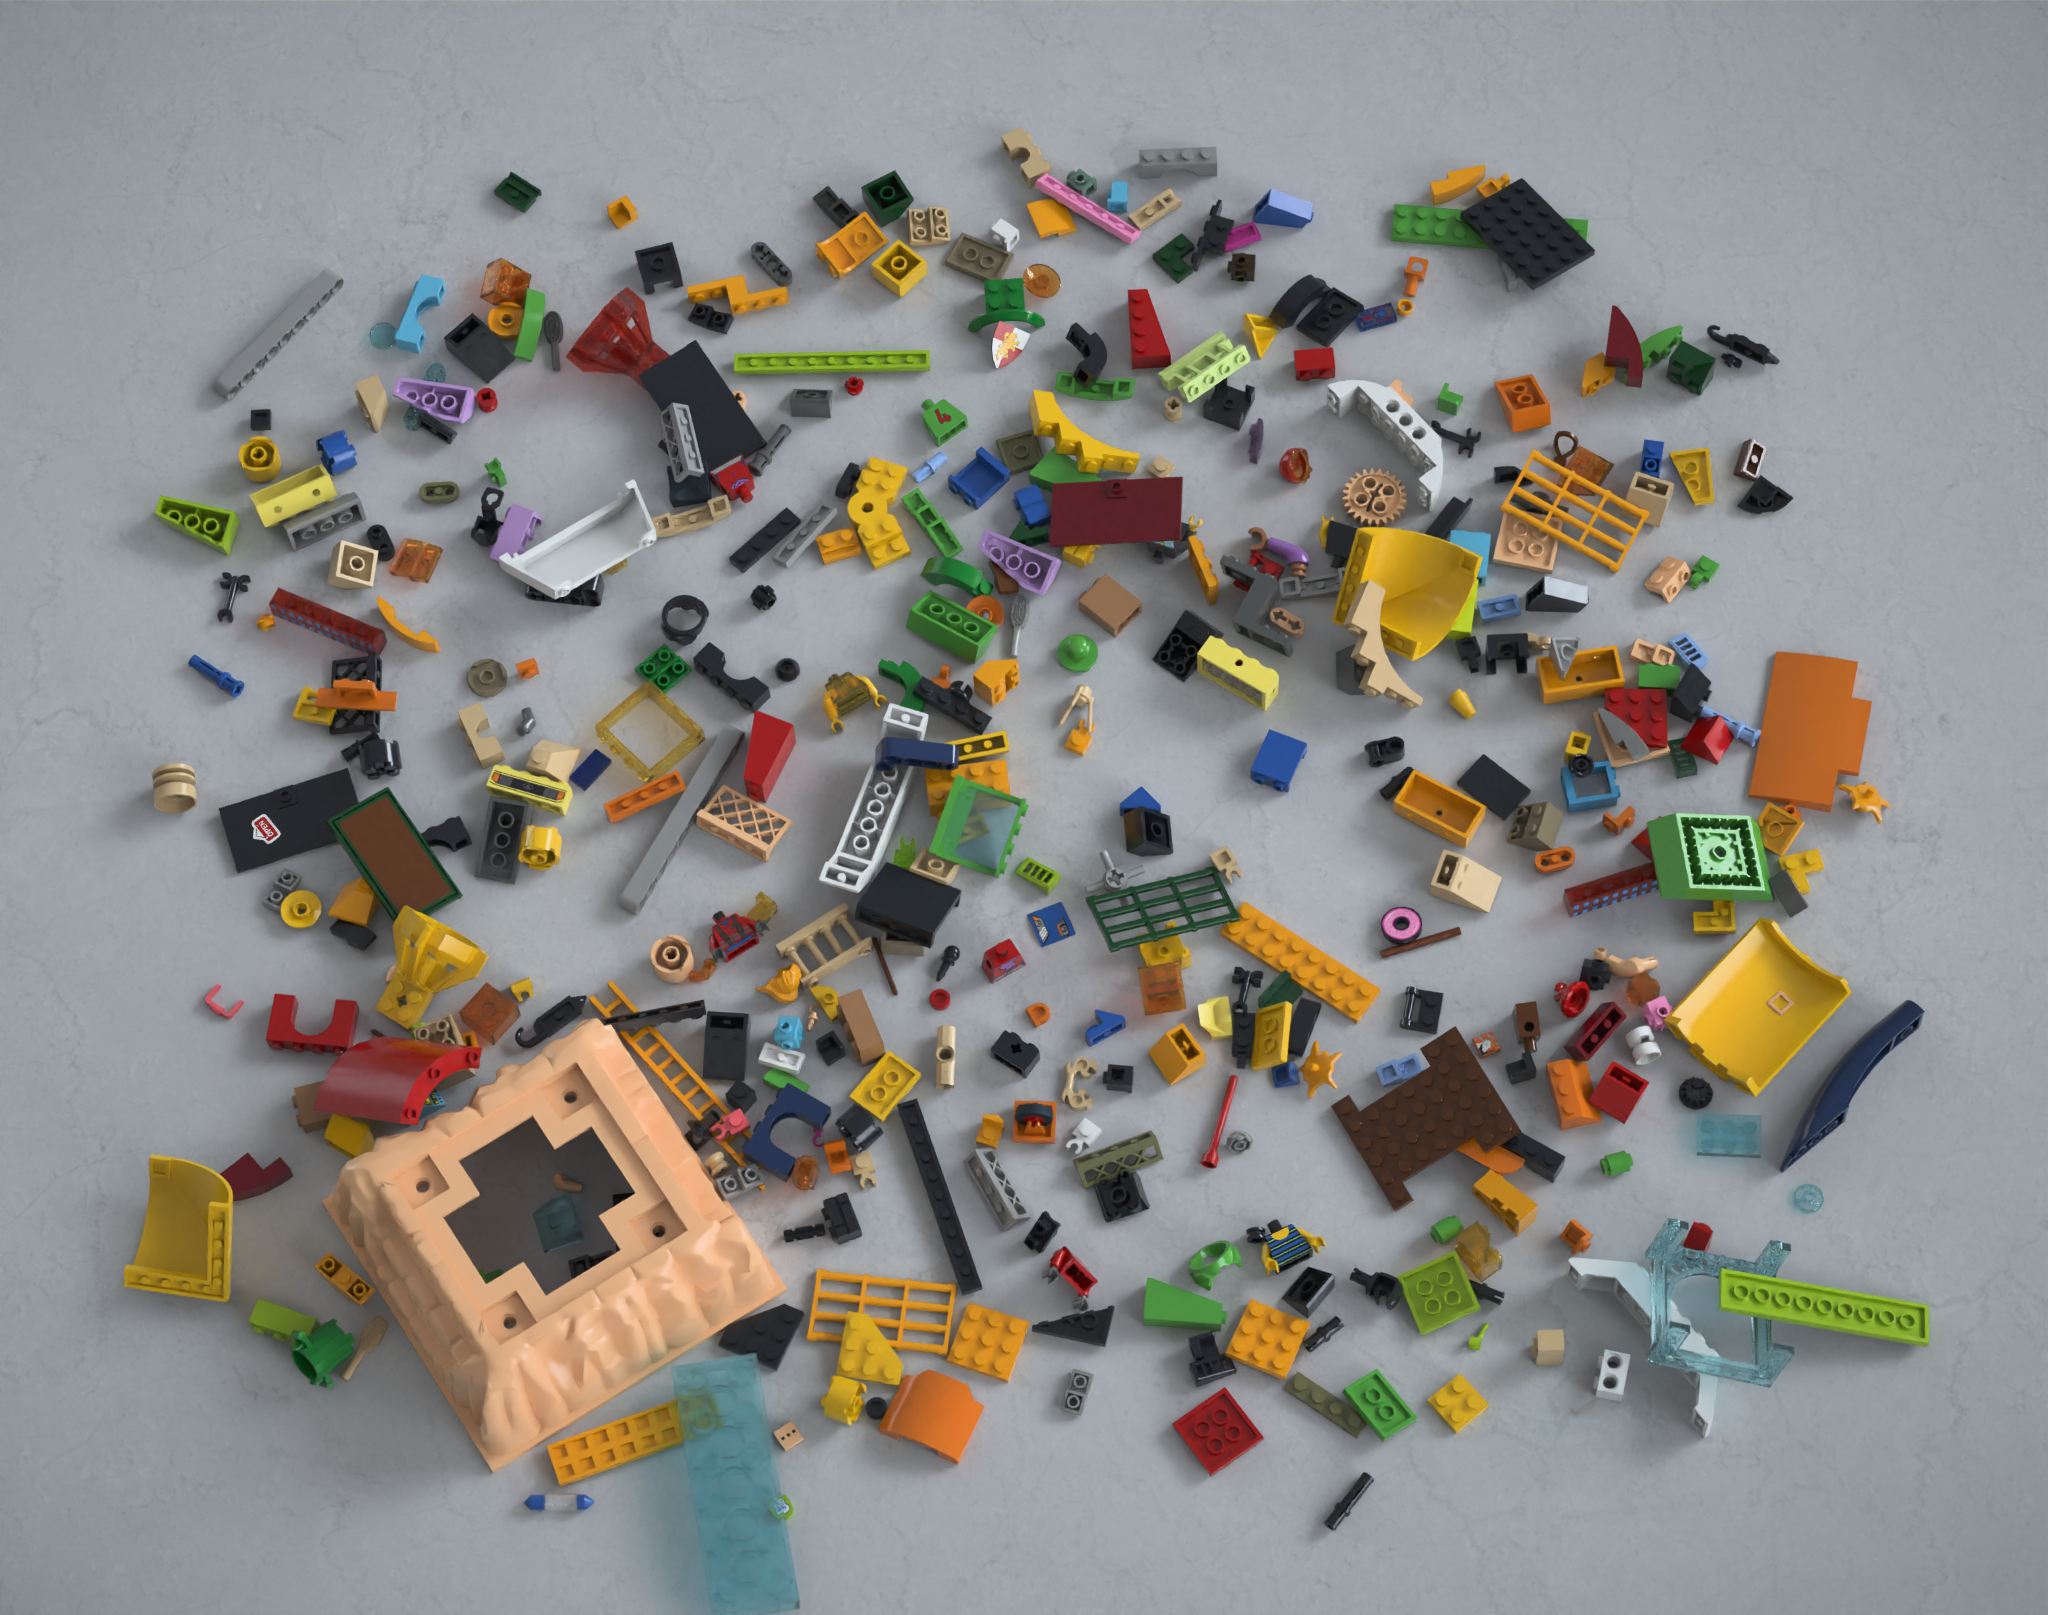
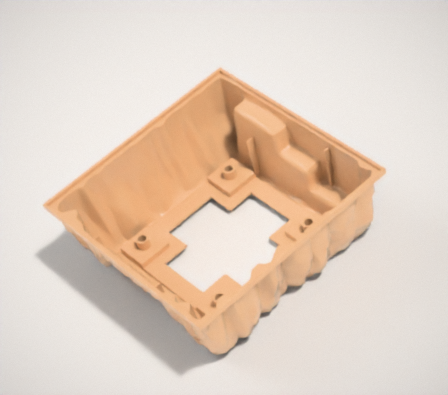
M597 1018L583 1020L567 1037L552 1040L529 1063L501 1066L496 1071L495 1082L493 1084L481 1085L474 1089L469 1105L463 1110L446 1112L434 1118H428L421 1131H407L401 1134L377 1138L371 1152L363 1153L346 1162L339 1172L338 1182L334 1186L335 1192L322 1200L327 1211L493 1473L723 1332L727 1325L744 1319L787 1292V1288L747 1230L743 1220L738 1217L728 1200H722L714 1179L620 1041L611 1024L604 1026ZM569 1098H576L572 1103L567 1102ZM531 1117L535 1119L554 1150L592 1128L635 1192L629 1198L599 1215L600 1220L620 1251L548 1295L544 1294L524 1262L486 1284L443 1218L480 1196L479 1191L459 1161ZM429 1187L427 1191L419 1192L420 1188ZM658 1231L665 1232L662 1237L655 1236ZM508 1323H516V1325L513 1328H506V1325Z

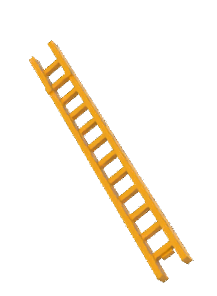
M612 980L607 985L618 999L609 1004L607 1008H604L593 995L589 997L590 1003L604 1018L612 1017L610 1013L621 1004H624L631 1013L640 1012ZM645 1026L633 1037H630L625 1030L618 1033L696 1120H701L703 1118L702 1115L714 1105L724 1114L716 1124L722 1125V1118L732 1113L654 1027ZM649 1032L657 1042L644 1052L636 1042ZM663 1047L670 1057L657 1066L649 1057ZM676 1061L684 1071L670 1081L662 1071ZM689 1076L697 1086L683 1095L676 1085ZM702 1090L710 1100L697 1110L689 1100ZM710 1128L709 1131L713 1135L712 1138L717 1142L716 1137L719 1134L717 1131L712 1133ZM748 1130L741 1133L746 1139L752 1137V1133ZM741 1134L734 1138L729 1135L723 1141L717 1142L740 1168L747 1166L742 1160L744 1158L743 1152L741 1151L737 1154L729 1146ZM764 1183L757 1186L761 1192L765 1189Z

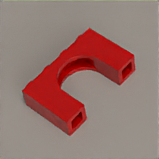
M274 994L266 1036L269 1047L278 1051L291 1049L299 1053L312 1051L315 1054L332 1053L336 1056H341L349 1048L353 1047L360 1010L357 1001L336 999L329 1027L320 1034L310 1036L301 1034L295 1029L299 1004L296 996Z

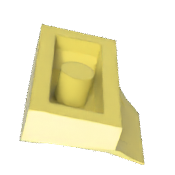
M1228 996L1207 999L1205 1003L1198 1005L1200 1026L1210 1033L1212 1040L1233 1038Z

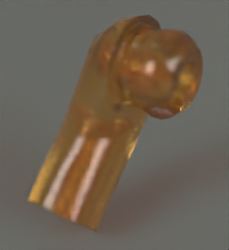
M705 959L701 971L690 972V982L710 979L716 970L714 959Z

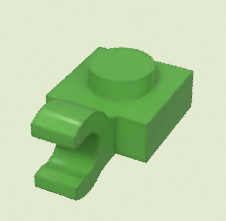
M495 457L490 463H485L484 466L488 471L487 474L493 483L497 482L500 488L506 485L507 481L504 472L501 470L500 461Z
M1702 555L1692 568L1691 573L1694 575L1690 579L1691 583L1689 586L1696 590L1703 580L1709 583L1718 571L1720 564Z

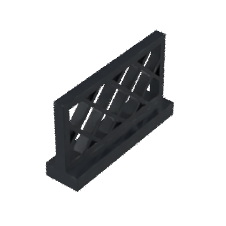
M376 652L368 653L366 657L332 661V689L333 682L337 680V677L339 678L338 680H341L354 672L358 675L354 681L370 680L374 682L377 691H381L382 660ZM366 663V668L361 673L355 670L360 664ZM346 665L348 667L347 671L342 676L339 675L338 666ZM342 709L340 712L336 710L329 727L331 735L362 731L380 733L381 711L355 710L357 712L350 719H347L344 714L349 709ZM360 715L363 716L364 725L356 726L353 724ZM342 717L346 723L341 728H335L336 722Z

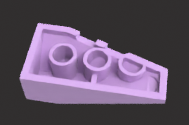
M397 377L392 393L393 396L443 421L461 424L472 416L477 401L471 387Z
M988 529L984 530L978 545L981 551L1023 588L1041 596L1045 594L1054 581L1062 563L1061 560Z

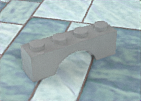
M1216 147L1139 150L1140 179L1160 178L1163 173L1173 169H1187L1193 171L1197 176H1217Z

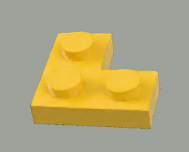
M1818 849L1779 857L1777 860L1780 871L1787 869L1797 884V889L1801 895L1810 893V887L1805 874L1824 869Z
M1712 900L1713 912H1693L1692 914L1693 934H1735L1734 901Z

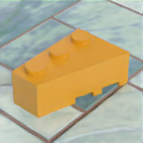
M1490 1169L1473 1185L1472 1194L1516 1236H1519L1536 1220L1538 1204L1507 1182L1500 1173Z

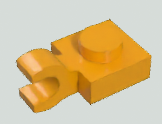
M1507 174L1502 175L1496 181L1491 177L1476 187L1477 192L1485 199L1510 185L1509 181L1511 178Z

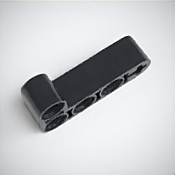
M598 574L571 590L568 595L555 600L527 584L525 597L534 601L598 607L602 602L605 585L602 575Z

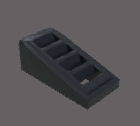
M1225 1353L1189 1364V1370L1196 1387L1237 1373L1232 1359L1225 1356ZM1223 1360H1226L1229 1369H1224ZM1215 1363H1218V1366L1220 1368L1219 1372H1217L1215 1369ZM1207 1366H1210L1212 1374L1208 1373ZM1202 1369L1205 1376H1200L1198 1370Z

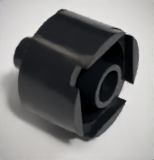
M377 739L364 743L365 747L363 748L359 746L361 772L368 776L369 780L379 779L380 775L388 774V776L400 774L402 763L399 743L396 740H393V743H387V739Z
M856 1103L845 1111L835 1123L839 1128L838 1131L846 1139L849 1137L853 1142L852 1145L860 1153L863 1150L866 1151L884 1134L879 1126L877 1128L874 1126L873 1118L861 1106H857Z

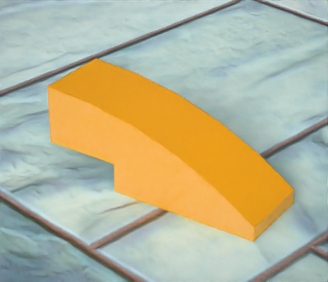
M1485 164L1447 172V179L1430 182L1429 193L1433 206L1458 198L1477 186L1485 178Z

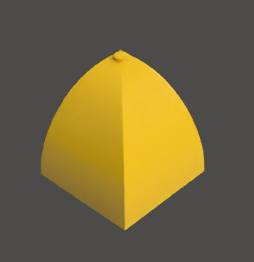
M1387 527L1358 528L1331 622L1343 627L1360 584L1370 580L1386 589L1380 613V631L1384 648L1411 661L1419 659L1435 648L1458 620L1475 585L1483 557L1454 543L1418 532Z
M151 1154L149 1157L150 1188L145 1225L134 1264H127L124 1268V1287L228 1302L231 1292L233 1192L231 1186L220 1174L206 1166L184 1159Z

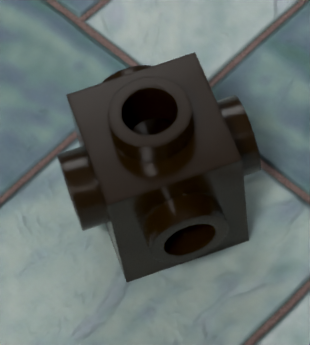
M1232 253V261H1228L1227 273H1231V280L1237 282L1254 281L1256 255Z

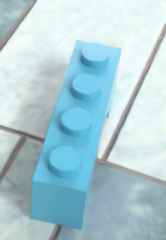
M422 274L420 280L416 281L414 294L408 300L407 311L402 314L401 325L394 333V340L398 349L420 354L426 340L424 328L417 323L418 318L426 309L440 306L446 292L443 279Z

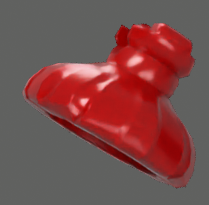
M1574 981L1568 986L1563 982L1555 985L1554 991L1559 993L1554 995V1000L1560 1002V1009L1563 1015L1567 1018H1575L1581 1014L1587 1006L1590 997L1588 984L1584 981Z

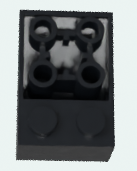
M473 313L444 337L447 350L487 384L515 360V357L489 327Z
M1185 610L1152 660L1185 682L1197 669V653L1210 635L1221 639L1224 633L1193 611Z
M707 1011L703 1079L745 1080L751 1028L749 1014Z

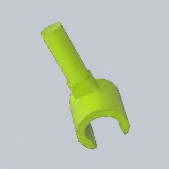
M1484 1323L1478 1333V1337L1470 1336L1469 1349H1480L1483 1336L1489 1324Z

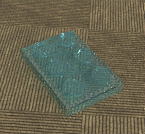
M1697 1113L1698 1156L1761 1158V1115Z

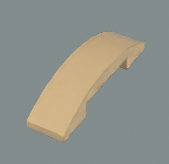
M727 494L708 500L709 504L673 516L669 512L651 518L656 529V537L675 536L696 531L727 517L732 513Z

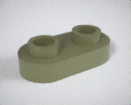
M451 481L425 483L419 490L421 500L427 504L454 502L460 495L457 484Z

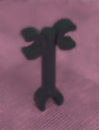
M1438 421L1431 422V427L1436 428L1434 431L1439 436L1460 443L1458 454L1467 449L1469 450L1468 458L1473 456L1475 443L1481 439L1480 431L1477 436H1471L1472 428H1469L1466 431V437L1441 428Z
M223 572V578L229 580L227 582H220V586L223 589H229L224 609H221L217 616L219 621L222 622L223 617L228 615V621L232 623L234 620L232 607L237 589L239 588L241 591L247 592V585H242V583L251 582V579L248 575L232 577L230 573Z
M1235 967L1234 974L1240 976L1233 975L1232 983H1242L1238 1001L1232 1004L1231 1012L1235 1015V1011L1241 1009L1243 1010V1017H1245L1248 1010L1246 999L1250 984L1254 988H1261V981L1256 979H1263V972L1245 971L1241 967Z

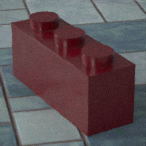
M1615 1002L1601 1003L1563 1048L1575 1061H1589L1627 1016Z

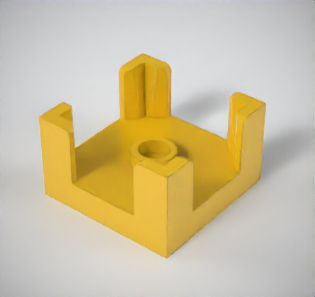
M1175 921L1165 924V929L1177 927ZM1143 932V933H1141V934H1138V935H1136V937H1137V936H1141V935H1145L1146 932ZM1179 935L1160 939L1157 942L1152 941L1136 945L1153 981L1191 966V953L1188 947L1184 948Z

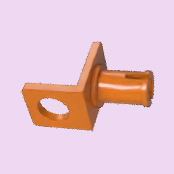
M1409 257L1407 269H1404V277L1407 278L1403 295L1415 297L1418 282H1424L1429 263L1427 259ZM1419 262L1422 264L1423 269L1421 272L1413 271L1411 269L1412 265Z

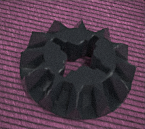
M1692 1077L1688 1080L1685 1079L1679 1088L1681 1102L1690 1109L1705 1108L1713 1097L1710 1083L1704 1081L1703 1078ZM1692 1088H1694L1695 1090L1702 1089L1699 1094L1700 1097H1698L1697 1095H1691L1693 1091Z

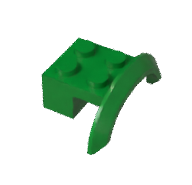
M1023 278L985 280L986 313L974 318L969 323L968 330L979 332L986 325L998 321H1020L1029 323L1035 328H1040L1045 325V320L1039 314L1025 310Z

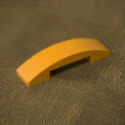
M380 596L376 598L385 623L396 636L415 648L434 653L440 651L436 639L424 630L416 635L395 618L396 613L393 606Z

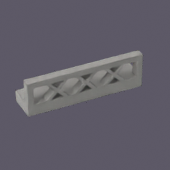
M671 403L659 416L675 482L680 483L688 475L701 477L705 472L689 406ZM670 415L671 418H670V421H669V423H668L667 416ZM682 463L683 471L680 473V467Z
M993 1147L975 1149L963 1161L1002 1231H1008L1016 1222L1026 1221L1032 1217ZM984 1155H988L992 1162L988 1161ZM994 1172H996L997 1174H999L1000 1177H1001V1179H999L998 1177H996V1175H995ZM1004 1189L1008 1191L1012 1197L1008 1196L1005 1193ZM1014 1207L1020 1210V1215L1017 1214Z

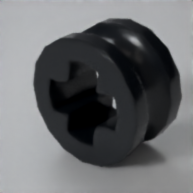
M1251 1227L1246 1230L1247 1235H1249L1247 1237L1248 1243L1257 1244L1265 1242L1266 1236L1263 1235L1265 1234V1228Z

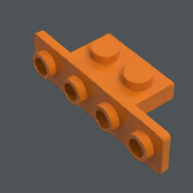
M343 678L341 680H334L333 689L318 688L315 705L317 708L394 712L396 710L398 694L391 691H377L374 682L370 680L352 681Z

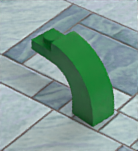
M929 558L921 573V576L934 586L941 584L954 585L963 589L974 598L981 595L990 596L994 588L993 584L982 577L983 572L953 558Z
M881 659L878 664L879 675L899 683L906 690L905 697L899 706L924 713L926 702L912 695L921 679L918 671L905 661L899 667L893 661L887 662Z

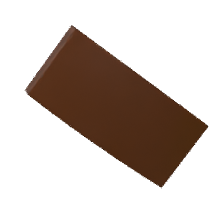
M989 558V566L994 574V584L999 594L1019 593L1018 582Z

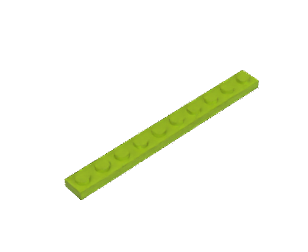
M930 350L734 354V375L930 371Z

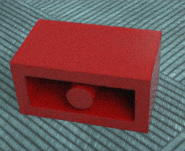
M1333 347L1294 350L1296 381L1335 378Z

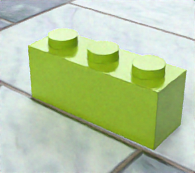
M259 1298L248 1321L255 1333L260 1335L267 1333L278 1341H290L292 1345L295 1344L294 1339L291 1337L293 1330L303 1331L307 1337L321 1326L315 1317Z

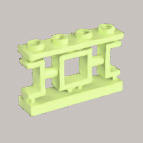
M1219 331L1159 372L1158 375L1165 390L1172 391L1178 387L1181 396L1185 397L1188 402H1192L1250 362L1251 359L1245 345L1241 344L1233 349L1230 339L1226 338L1224 333Z

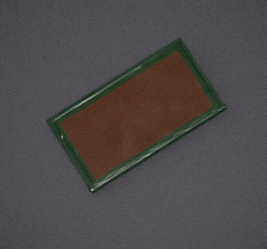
M389 787L382 789L326 821V824L393 922H395L405 905L430 916L454 901L461 899L463 896Z

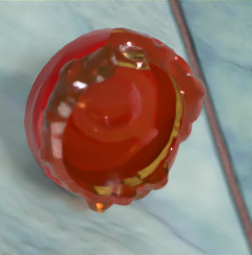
M1290 448L1281 457L1279 472L1289 483H1306L1307 479L1310 478V473L1313 469L1308 462L1307 450L1304 448Z

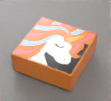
M1492 1031L1473 1038V1043L1481 1059L1501 1051V1047Z

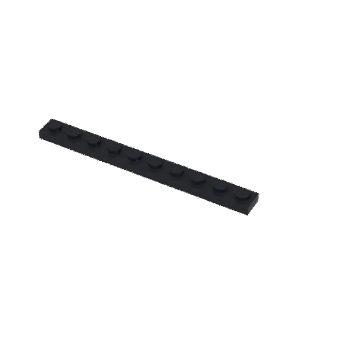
M916 1098L898 1104L897 1109L961 1294L964 1296L982 1290L981 1281L918 1100Z

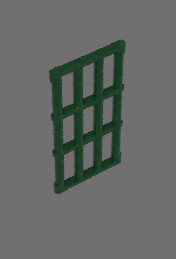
M1215 866L1176 877L1170 876L1164 880L1135 887L1130 886L1127 889L1086 897L1087 905L1097 922L1110 953L1147 942H1157L1160 939L1188 932H1197L1200 929L1228 922L1240 921V916ZM1212 876L1215 884L1180 892L1177 887L1178 884ZM1165 887H1170L1173 892L1171 895L1142 902L1138 894ZM1217 891L1222 896V899L1187 907L1184 902L1185 899ZM1129 896L1134 901V904L1098 912L1096 904ZM1178 902L1181 908L1148 917L1145 911L1148 908ZM1227 906L1230 914L1194 922L1191 916L1192 914ZM1139 911L1142 917L1141 919L1106 927L1103 922L1104 919ZM1184 916L1188 922L1186 925L1157 932L1152 925ZM1146 926L1149 934L1113 942L1110 937L1111 934Z

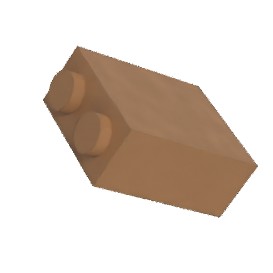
M1105 574L1101 579L1095 580L1088 592L1085 591L1079 597V610L1116 638L1142 612V602Z
M325 1080L294 1088L295 1096H292L294 1107L299 1110L296 1119L298 1126L303 1127L305 1133L328 1127L332 1113L313 1111L319 1087L321 1084H324Z

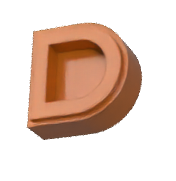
M1035 1003L1025 1008V1012L1035 1028L1045 1024L1050 1018L1049 1008L1043 1003Z

